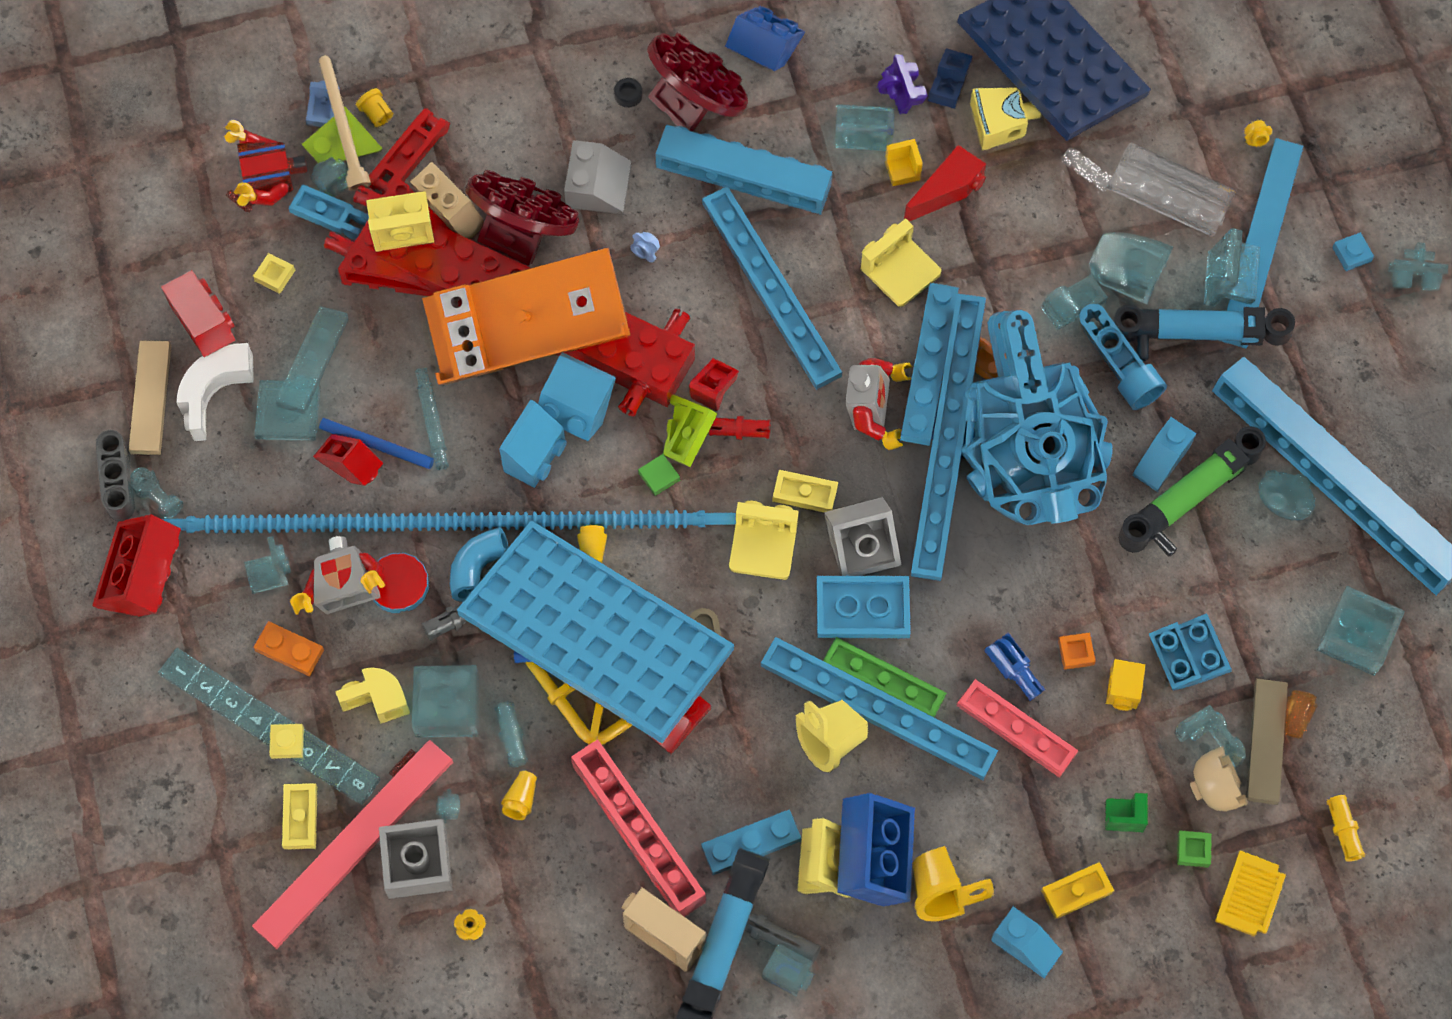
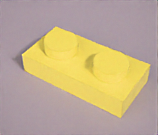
M779 470L772 502L819 512L831 511L834 506L838 482Z
M316 783L284 784L283 849L316 848L317 785Z

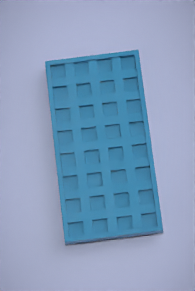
M532 520L457 609L458 615L660 743L664 742L734 650V644Z

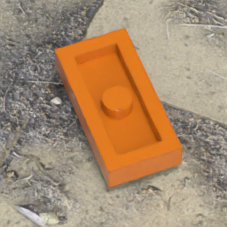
M270 621L267 622L253 647L256 652L309 677L324 652L323 646Z

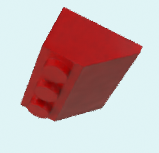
M152 514L118 522L92 606L98 609L138 617L156 614L162 603V592L165 582L171 573L170 565L173 555L179 546L178 538L181 528Z

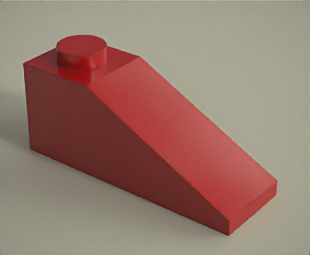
M958 145L906 204L904 219L906 218L910 222L967 198L973 190L978 191L986 180V176H984L986 163Z

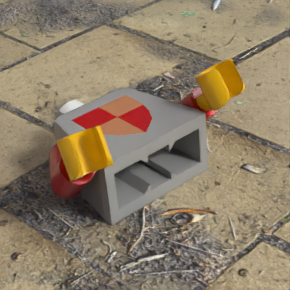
M868 358L861 361L859 365H852L850 367L846 407L854 430H858L878 441L882 439V443L887 450L896 449L903 446L897 440L901 438L902 430L895 429L886 432L884 427L890 384L889 376L891 375L895 382L911 380V377L905 375L904 369H910L912 365L907 362L893 365L888 361Z
M333 537L328 541L330 553L319 556L314 560V569L311 571L302 593L294 595L290 599V604L295 614H299V611L305 608L307 613L312 612L313 603L324 613L330 614L380 598V593L377 585L380 588L385 587L382 581L383 567L369 553H362L355 546L348 547L346 537Z

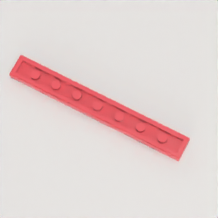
M429 739L252 927L275 949H278L380 841L379 827L395 825L450 767L453 760Z

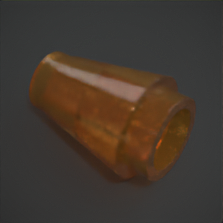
M1293 690L1291 697H1287L1285 735L1302 739L1318 707L1315 704L1316 696L1307 692Z

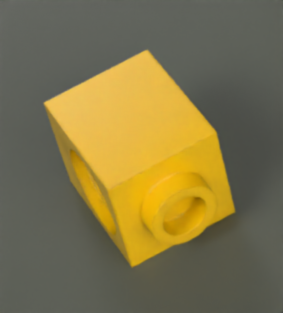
M1114 659L1110 668L1106 704L1113 705L1115 709L1129 711L1132 708L1137 709L1141 701L1146 664Z

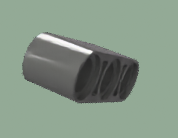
M106 430L99 434L96 439L101 500L108 515L113 520L124 521L128 520L135 510L129 450L119 432ZM111 445H118L114 451H106ZM122 472L118 478L109 479L113 473ZM125 500L121 506L112 507L115 501Z

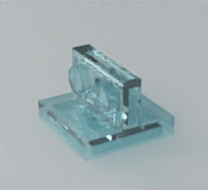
M1231 228L1208 252L1204 305L1215 307L1223 298L1252 304L1256 300L1260 247L1242 243L1243 230Z

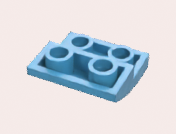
M1207 613L1178 625V622L1149 633L1173 691L1232 672Z

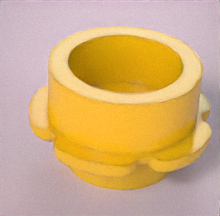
M1262 120L1250 123L1244 130L1246 143L1249 146L1255 147L1265 145L1270 139L1269 136L1272 134V128L1267 126Z
M474 909L464 910L463 914L457 915L454 920V927L457 929L456 934L463 940H476L480 938L483 934V928L486 926L484 916L479 915ZM472 922L473 926L469 928L467 923Z

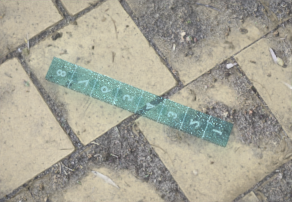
M178 648L174 650L158 671L161 677L269 746L270 725L296 724ZM305 729L303 758H289L362 806L380 782V777Z

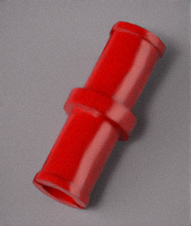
M737 416V419L715 418L709 430V436H736L737 440H743V437L770 439L771 429L769 427L771 426V420L744 419V416Z

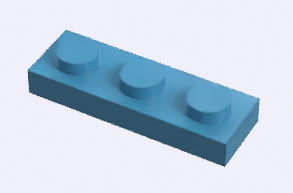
M789 809L701 843V848L712 875H716L731 869L740 847L765 856L801 842V836Z

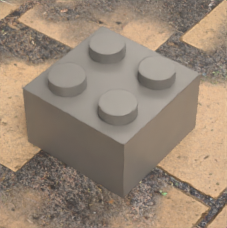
M443 819L379 827L384 890L388 899L453 891L447 830Z

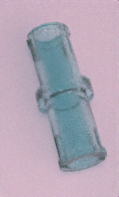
M513 702L500 703L495 707L501 729L499 739L501 742H504L509 767H519L528 762L522 740L524 731L518 724L515 704Z

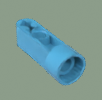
M1098 304L1085 306L1080 312V322L1084 333L1120 381L1118 390L1132 410H1139L1154 402L1167 388V384L1152 364L1145 365L1102 306ZM1094 318L1100 322L1102 328L1100 331H1098L1094 322H1090L1091 319ZM1110 339L1119 341L1117 346L1112 349L1104 347L1105 342Z

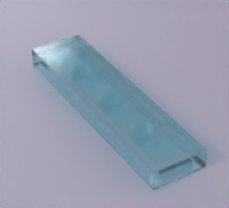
M322 306L319 307L275 401L277 407L305 415L349 320L347 313Z

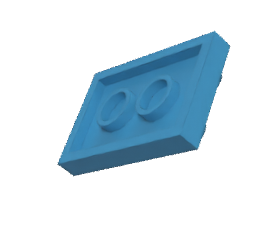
M817 576V638H910L909 576Z

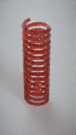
M229 190L226 193V196L241 207L242 210L248 213L251 212L252 206L249 203L243 207L237 204L239 195L234 194L233 190Z
M412 749L390 770L389 774L394 777L416 754Z

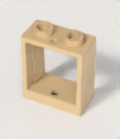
M433 162L427 165L410 181L417 192L426 191L428 206L451 231L472 239L482 229L484 220L470 199Z
M641 888L637 895L632 892L622 906V909L625 910L623 912L625 929L688 972L702 952L706 941V932L644 888Z

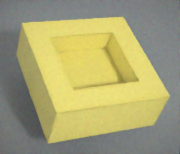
M268 253L253 275L255 282L280 294L295 272L294 265Z
M302 724L270 725L271 759L303 758L304 727Z

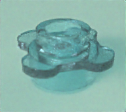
M446 789V793L438 796L437 815H442L441 819H443L445 824L446 820H456L460 807L459 794H451V789Z

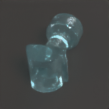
M141 467L131 473L130 480L138 498L147 499L149 497L159 505L158 512L165 519H171L179 513L183 507V501L174 494L168 496L161 489L160 482L153 470L150 472L148 469Z

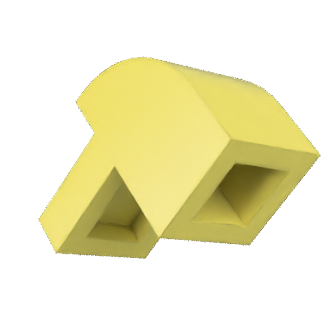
M380 668L362 669L365 681L361 683L359 681L349 682L343 685L342 689L336 691L343 712L373 702L380 724L410 714L400 683L390 672Z

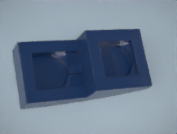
M945 49L938 66L937 75L929 92V102L955 109L972 62V55Z

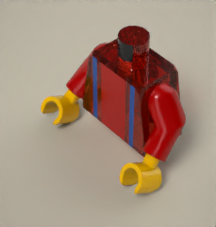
M235 120L230 121L225 126L226 130H230L224 136L225 140L228 143H234L238 139L240 144H237L243 182L239 183L234 190V194H240L237 200L240 206H245L248 203L249 206L255 204L273 206L286 196L287 193L294 190L291 175L308 172L305 155L288 158L284 143L247 130L243 131V126Z

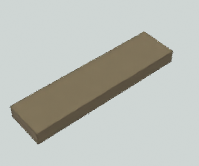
M1256 679L1246 791L1247 801L1278 805L1280 801L1288 683L1265 679Z

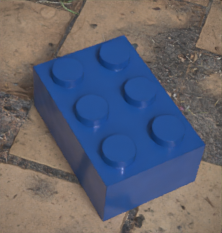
M872 793L843 799L837 893L883 907L911 902L914 807Z

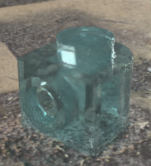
M331 156L326 161H321L314 166L311 181L321 192L335 197L348 188L346 182L348 168L341 159L335 161Z

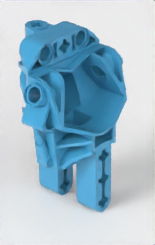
M1014 310L994 313L988 320V332L998 377L971 383V388L966 391L967 408L965 421H967L966 442L962 446L961 454L974 470L966 476V479L984 501H989L992 508L1015 522L1033 525L1047 521L1054 524L1077 519L1078 514L1092 511L1099 506L1106 486V469L1110 464L1113 450L1112 443L1103 441L1108 422L1107 418L1099 415L1088 395L1089 391L1079 375L1078 367L1071 366L1068 362L1043 367L1034 321L1028 312ZM1051 423L1050 427H1041L1037 430L1033 429L1035 426L1039 424ZM1047 437H1052L1055 441V448L1051 453L1047 454L1043 449V442ZM1025 442H1028V449L1031 455L1040 461L1039 464L1029 458L1025 449ZM1093 467L1095 468L1096 473H1092ZM1102 481L1098 488L1091 485L1092 483ZM1001 485L1007 492L994 496L993 489ZM1083 489H1087L1090 493V499L1085 505H1081L1078 500V495ZM1012 501L1009 511L1001 508L1002 504ZM1028 502L1031 505L1032 512L1029 517L1023 519L1019 514V509L1023 503Z

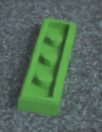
M837 637L823 659L824 662L934 718L947 694Z

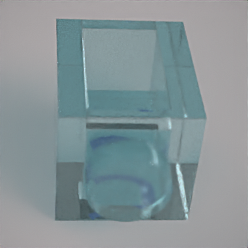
M778 943L763 970L762 979L797 997L800 989L806 991L815 975L811 972L813 962Z

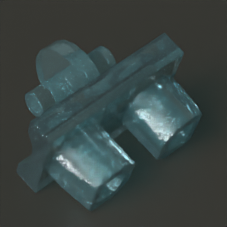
M1417 242L1415 250L1405 249L1404 258H1411L1414 261L1395 259L1394 262L1389 263L1388 272H1393V286L1396 288H1411L1413 274L1422 275L1421 290L1438 291L1442 282V276L1448 273L1449 264L1424 262V260L1434 261L1435 252L1425 251V243Z

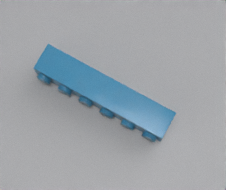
M666 125L656 151V168L722 187L728 186L729 189L817 214H822L832 183V171L827 170L823 166H811L801 163L792 157L783 158L773 155L767 150H755L744 147L739 142L719 140L713 135L691 132L682 126L673 127Z

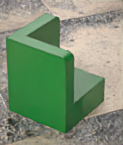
M1134 793L1132 799L1108 798L1105 801V830L1144 832L1148 825V793Z

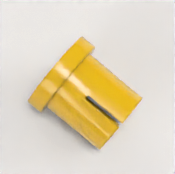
M378 88L369 90L356 102L358 110L364 112L375 127L386 124L393 117V112L382 99L383 94Z

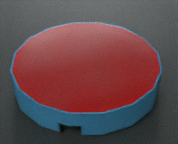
M391 553L377 561L383 567L382 581L385 584V587L382 588L377 585L380 598L373 600V602L378 607L390 613H400V611L413 610L424 601L429 590L428 574L423 563L415 556L406 553Z

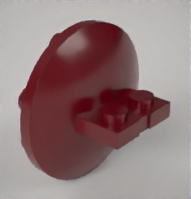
M661 33V35L655 36L647 48L648 56L661 75V79L648 97L671 117V120L677 126L685 127L693 132L708 111L723 116L737 117L746 109L748 98L740 84L742 78L736 72L728 70L722 65L723 59L718 54L711 51L709 53L690 43L680 33H676L675 36Z
M484 170L483 174L472 176L468 180L465 189L466 194L487 214L477 240L478 242L497 251L500 250L508 254L509 257L529 266L534 261L543 236H567L575 233L579 224V213L561 200L562 195L550 189L544 191L535 187L536 182L531 179L520 177L519 180L500 176L491 170ZM533 191L541 192L544 195L536 194V196H534Z

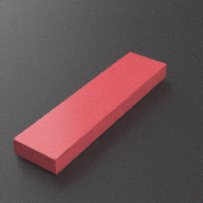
M976 679L957 703V707L1059 778L1079 751Z

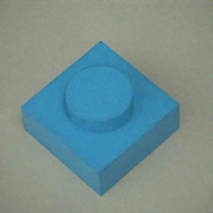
M1361 232L1336 241L1332 247L1345 271L1372 262L1374 258Z

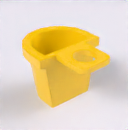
M945 846L925 852L912 862V872L917 893L914 908L922 920L942 921L965 914L964 906L989 899L994 895L991 879H985L961 887L960 880L957 877ZM978 889H985L980 894L970 895L972 892Z

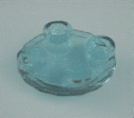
M1268 470L1259 482L1258 493L1262 502L1271 512L1279 517L1288 520H1303L1309 517L1315 509V498L1309 488L1310 480L1302 474L1294 476L1285 472Z

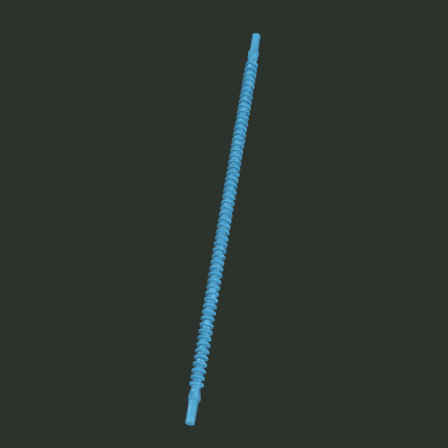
M631 510L630 514H625V511H621V514H616V511H612V514H608L607 511H604L603 514H599L598 511L590 514L589 511H586V514L583 515L580 511H577V514L573 515L569 511L567 515H564L560 511L559 515H555L551 511L550 515H546L543 511L541 515H537V512L534 511L532 515H528V512H524V515H519V512H515V515H510V512H507L506 515H502L501 512L493 515L492 512H489L485 516L483 512H480V515L476 516L472 512L470 516H466V513L463 512L462 516H458L454 512L453 516H449L446 512L444 516H440L437 512L435 516H431L430 513H427L426 516H422V513H418V516H413V513L405 516L404 513H401L398 517L395 513H392L390 517L386 513H383L382 517H378L377 513H374L373 517H369L368 513L364 517H360L359 513L356 514V517H352L349 513L347 517H343L342 514H338V517H334L333 514H330L329 517H325L324 514L316 517L315 514H312L310 518L307 517V514H303L302 518L298 514H295L293 518H290L289 514H286L285 518H281L280 514H277L276 518H272L271 514H268L267 518H263V515L260 514L258 518H254V515H250L249 518H246L245 515H241L240 518H237L236 515H232V518H228L227 515L219 518L218 515H215L211 519L209 515H206L205 518L187 516L186 519L162 520L181 528V531H186V533L205 530L207 534L210 533V530H214L216 534L219 533V530H223L224 533H227L228 530H232V533H236L237 530H241V533H245L246 530L254 533L256 529L259 533H262L264 529L268 533H271L273 529H276L277 533H280L281 529H285L286 533H289L290 529H294L295 533L299 529H303L304 533L308 529H311L312 532H316V529H320L321 532H325V529H329L330 532H333L334 529H338L339 532L347 529L348 532H351L353 528L357 532H360L361 528H364L366 532L369 531V528H373L375 532L378 531V528H382L384 532L387 531V528H391L393 532L396 528H400L402 532L405 528H409V531H413L414 528H418V531H422V528H427V531L435 528L436 531H439L441 527L445 531H448L450 527L454 531H457L458 527H462L463 531L467 527H471L472 531L475 530V527H480L481 531L484 530V527H488L489 530H492L493 527H506L507 530L515 527L516 530H519V527L525 528L531 520L545 529L546 526H550L551 530H554L555 526H559L560 530L564 526H568L569 530L572 529V526H577V529L580 530L581 526L588 525L603 526L604 529H607L608 526L616 529L618 525L622 529H625L627 525L631 529L635 525H638L640 529L643 528V525H647L649 529H651L652 525H656L659 529L661 525H665V528L668 529L669 525H674V528H678V525H683V528H686L687 525L705 527V525H736V513H705V510L687 513L686 510H683V513L680 514L677 510H674V513L671 514L666 510L664 514H661L657 510L656 514H652L648 510L647 514H643L642 510H640L638 514H634V511Z

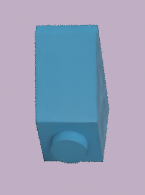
M1170 417L1151 443L1133 472V476L1158 492L1190 449L1196 433Z
M1012 907L991 939L992 942L1042 978L1046 977L1063 953L1039 924L1015 907Z

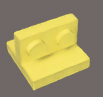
M426 191L366 200L369 229L375 251L434 243Z
M824 818L813 819L812 828L802 829L797 891L804 894L833 892L846 898L850 897L837 893L840 825Z

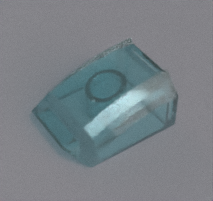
M1124 232L1104 233L1089 261L1091 279L1148 304L1174 247L1136 234Z

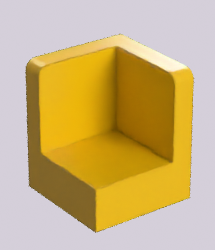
M915 139L887 145L885 164L892 186L920 181L923 163Z

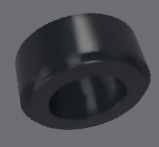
M623 78L616 83L614 98L620 106L631 108L641 102L643 97L642 86L636 79Z

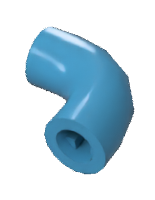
M501 527L471 538L457 552L450 569V589L454 600L464 602L480 583V575L483 568L488 563L500 559L509 548L506 535Z

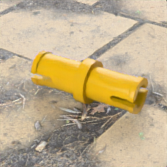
M1346 795L1331 797L1326 803L1329 806L1335 825L1333 832L1335 836L1339 837L1345 856L1344 859L1346 862L1362 859V857H1365V852L1357 833L1359 826L1357 821H1353Z

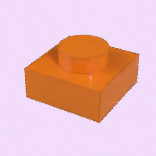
M1090 633L1059 637L1058 644L1064 670L1095 665L1096 660Z

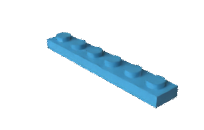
M930 283L900 441L930 446L956 294L959 290L958 287Z

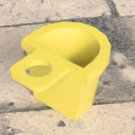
M843 700L820 709L813 702L808 701L804 704L805 714L801 712L796 715V729L801 746L810 761L823 772H831L840 765L842 757L867 739L868 722Z

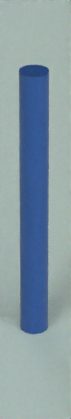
M322 418L319 429L360 439L367 447L427 469H431L433 466L434 458L326 418Z

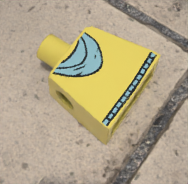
M1017 88L972 89L970 106L982 150L1024 137L1028 125L1027 120L1041 118V113L1031 102L1023 103L1020 90Z

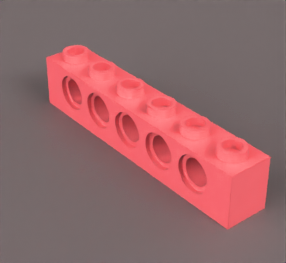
M597 739L571 756L573 768L667 904L684 917L705 904L706 893Z

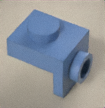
M325 81L310 82L306 125L322 127L334 116Z

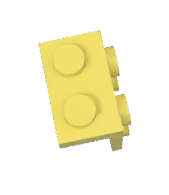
M906 218L898 225L896 223L892 224L885 231L884 236L877 242L872 241L866 245L862 251L861 270L900 307L905 306L941 275V268L912 241L914 226Z
M757 501L738 502L729 569L734 573L781 580L788 579L791 570L799 511L793 510L786 505L769 507L763 506L762 503Z

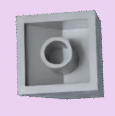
M573 140L564 189L565 204L569 205L572 209L623 214L631 161L602 143Z
M883 497L824 512L830 543L841 576H863L902 565L892 510Z

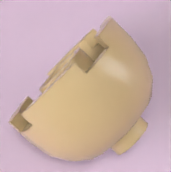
M1221 746L1201 756L1193 770L1195 781L1190 783L1197 801L1203 799L1210 808L1216 811H1229L1248 804L1246 795H1241L1239 790L1240 779L1229 755L1225 756L1224 747Z

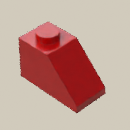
M331 434L313 456L317 461L350 483L362 486L372 482L378 475L379 468L383 465V462L360 439Z

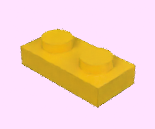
M1098 862L1043 887L1041 892L1054 918L1057 919L1113 894L1114 889L1101 863Z

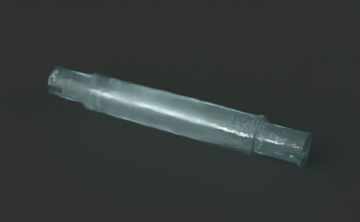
M421 368L415 370L418 381L417 390L421 401L431 454H434L436 469L441 470L442 467L444 470L449 467L445 453L447 447L444 442L433 384L429 381L428 369L423 368L421 371Z

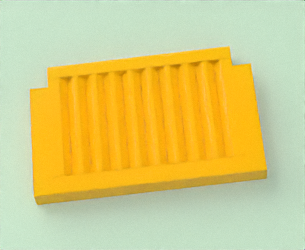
M1240 850L1215 921L1254 937L1257 931L1266 934L1286 877L1284 873L1278 872L1279 865Z

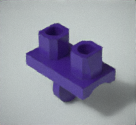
M902 54L894 55L893 63L882 72L883 79L878 82L877 88L879 93L889 94L890 99L895 100L899 114H907L912 106L922 104L928 94L925 86L913 85L912 81H915L919 76L916 62H905Z

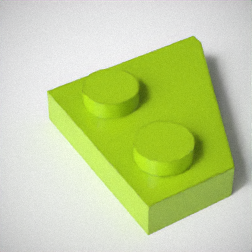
M344 107L357 156L375 154L383 150L353 114ZM334 116L302 144L321 167L347 161Z
M672 394L670 404L674 405L673 419L667 422L666 431L668 435L663 454L671 460L691 467L717 413Z

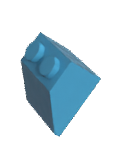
M562 352L541 391L538 404L564 428V431L589 441L604 422L616 377Z
M533 400L529 401L499 450L503 471L535 488L539 480L544 481L551 470L550 463L555 455L559 457L562 454L567 441L565 440L564 428Z

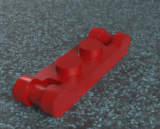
M424 108L370 173L371 185L368 188L372 190L377 189L383 195L396 175L405 182L439 138L448 132L450 122L443 118L438 119L434 117L432 111ZM429 126L431 130L427 131L424 127ZM386 174L392 177L388 182L383 180Z

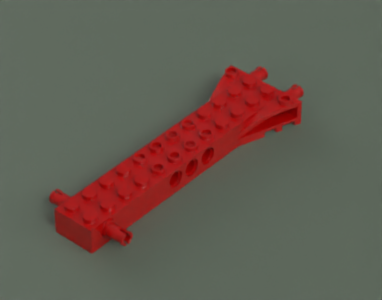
M396 175L385 194L381 195L366 188L364 185H360L358 190L361 192L356 190L353 201L367 207L366 200L415 192ZM429 206L434 243L375 251L368 221L355 241H351L331 231L329 236L332 239L327 237L324 243L325 249L345 257L338 267L343 285L351 286L352 283L369 285L371 289H379L380 286L394 288L395 292L432 296L435 292L461 285H473L531 269L522 263L451 231ZM580 296L578 298L577 304L579 307L586 306V297ZM461 298L458 300L459 307L462 305ZM674 309L664 329H661L625 312L630 336L563 353L616 377V384L629 389L618 406L619 410L624 414L630 410L628 416L634 417L645 397L668 408L672 394H676L695 360V344L680 338L682 331L691 318L684 311L680 316L681 310Z

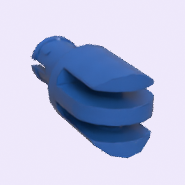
M1009 633L985 648V653L1006 680H1014L1029 701L1045 690L1029 669L1031 661Z

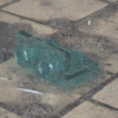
M837 104L834 145L836 148L886 151L887 145L892 144L894 108Z

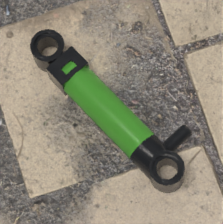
M1253 426L1240 429L1234 442L1230 438L1214 449L1212 455L1137 514L1128 516L1123 522L1118 537L1122 548L1128 552L1137 553L1144 550L1148 542L1153 539L1167 556L1171 557L1177 552V547L1162 531L1225 482L1230 483L1245 471L1247 465L1256 463L1266 444L1263 432ZM1242 443H1250L1255 449H1247ZM1136 529L1143 536L1134 537L1130 534L1129 530Z

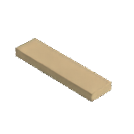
M140 341L129 442L130 454L161 455L171 354L170 341Z

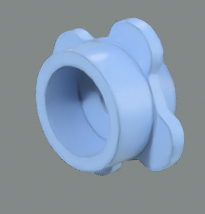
M635 233L632 236L634 243L630 246L631 251L641 259L654 262L656 260L655 253L660 247L659 241L651 233Z

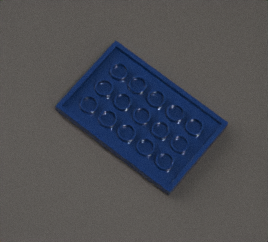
M987 0L960 14L957 23L1066 141L1144 99L1151 91L1148 85L1067 0Z

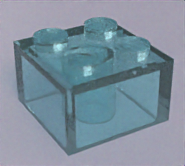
M1346 586L1337 601L1317 651L1375 676L1384 664L1405 611Z
M477 665L414 666L412 728L415 737H478L479 673Z

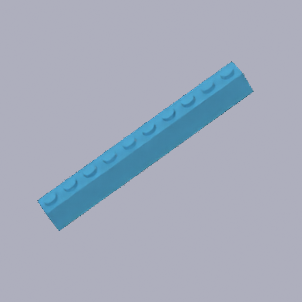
M1242 357L1220 376L1212 392L1247 424L1260 429L1270 445L1437 596L1452 582V544L1394 493L1389 486L1373 474L1367 466L1363 465L1352 455L1344 445L1331 436L1322 425L1310 417L1301 406L1289 398L1279 386L1268 379L1257 366L1245 357Z

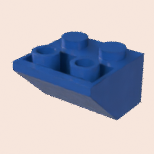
M758 6V8L755 7L737 15L725 47L776 71L785 66L804 36L805 31L798 28L796 22L786 18L781 20L773 16L774 13L770 9Z

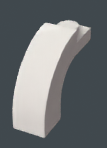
M248 343L226 345L206 357L201 356L191 365L182 378L177 393V405L181 414L184 415L185 430L190 431L194 441L206 440V408L212 395L222 387L230 384L253 382V354Z

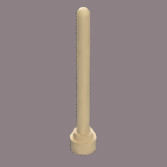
M324 55L319 59V63L349 167L346 182L348 189L355 191L358 190L360 185L370 186L371 181L368 172L364 170V167H360L331 59Z

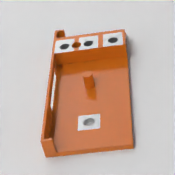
M609 248L473 285L453 287L422 298L440 372L435 373L438 385L455 383L500 371L513 365L630 336ZM580 296H584L587 299L585 307H579L577 304ZM461 298L462 305L459 307L458 300ZM465 327H468L469 335L465 337L463 330ZM469 341L473 343L471 351L469 350V345H467ZM472 356H475L477 359L474 366L470 362Z

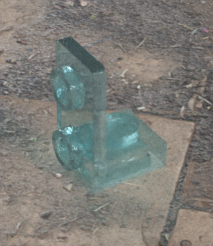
M273 536L267 537L271 552L270 556L244 562L253 594L289 585L286 575L292 573L289 560L283 545H277Z
M1211 705L1179 723L1174 732L1182 743L1188 738L1195 741L1209 730L1219 746L1224 747L1226 756L1229 755L1235 768L1240 766L1246 758L1242 742L1237 737H1232L1226 728L1225 718L1219 711L1215 712Z

